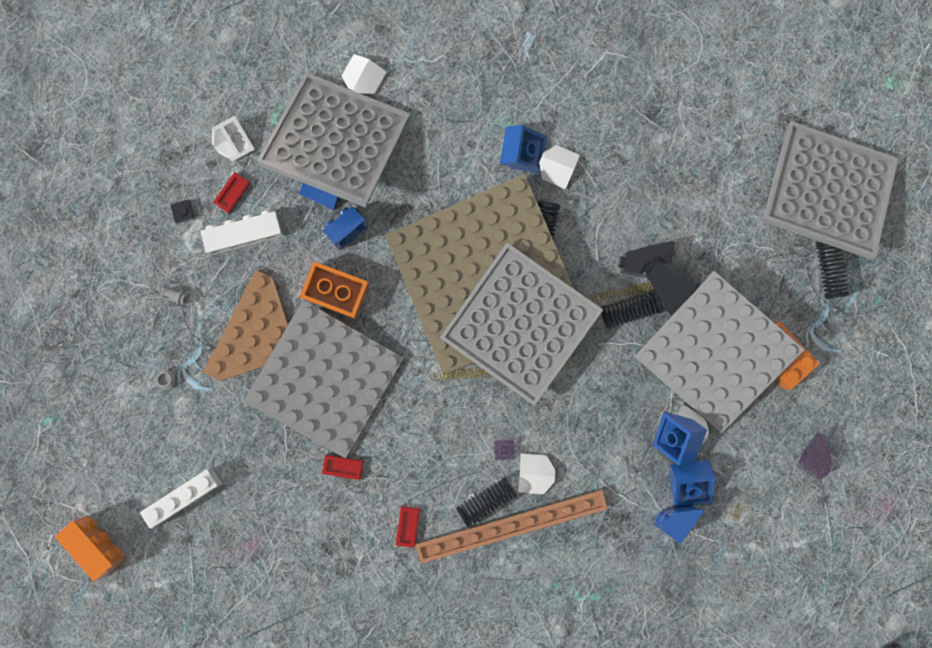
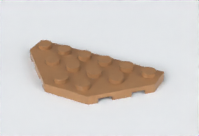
M255 270L203 373L223 381L264 367L289 324L273 278Z

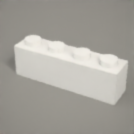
M272 210L263 211L261 215L255 217L254 215H247L243 217V220L239 221L228 220L224 222V225L220 226L215 224L205 227V230L200 231L205 252L210 256L284 237L279 215Z
M213 468L207 469L141 511L140 514L148 527L152 529L223 483Z

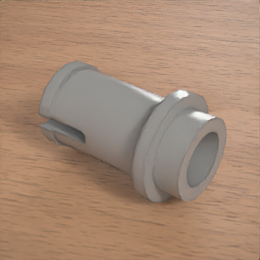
M165 287L161 295H164L161 296V299L175 302L179 306L185 305L188 299V295L184 291L178 292Z

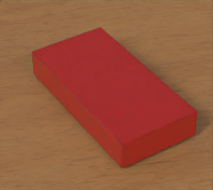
M234 172L213 203L230 214L251 183Z
M325 455L322 474L361 480L364 461Z
M401 506L396 546L415 548L420 508Z

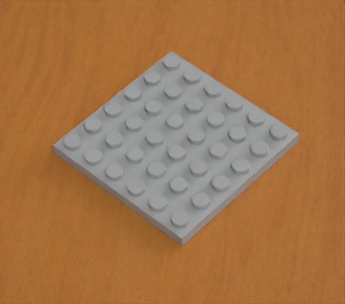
M305 73L258 157L257 165L366 208L410 118V113Z
M791 121L786 130L762 221L873 260L877 256L898 158Z
M506 243L440 336V339L535 406L603 309Z
M713 271L634 357L722 433L805 349L716 271Z
M303 300L243 402L346 458L401 364L403 357Z

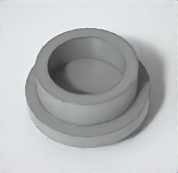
M162 370L156 375L155 380L159 388L169 389L173 387L176 379L171 371Z

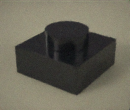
M190 200L170 204L176 224L195 219Z

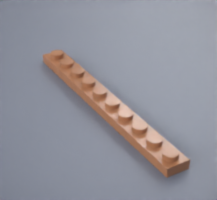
M598 490L416 543L415 545L420 563L422 564L600 512L608 508L603 491Z

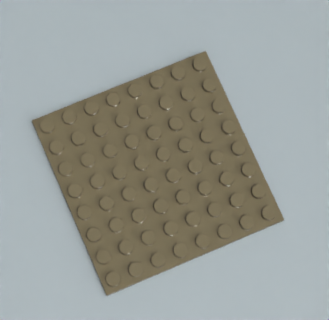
M525 173L385 235L443 375L473 363L440 339V336L506 243L573 288Z

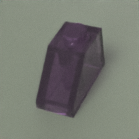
M816 433L796 466L814 478L823 479V477L825 478L830 473L832 459L826 436Z

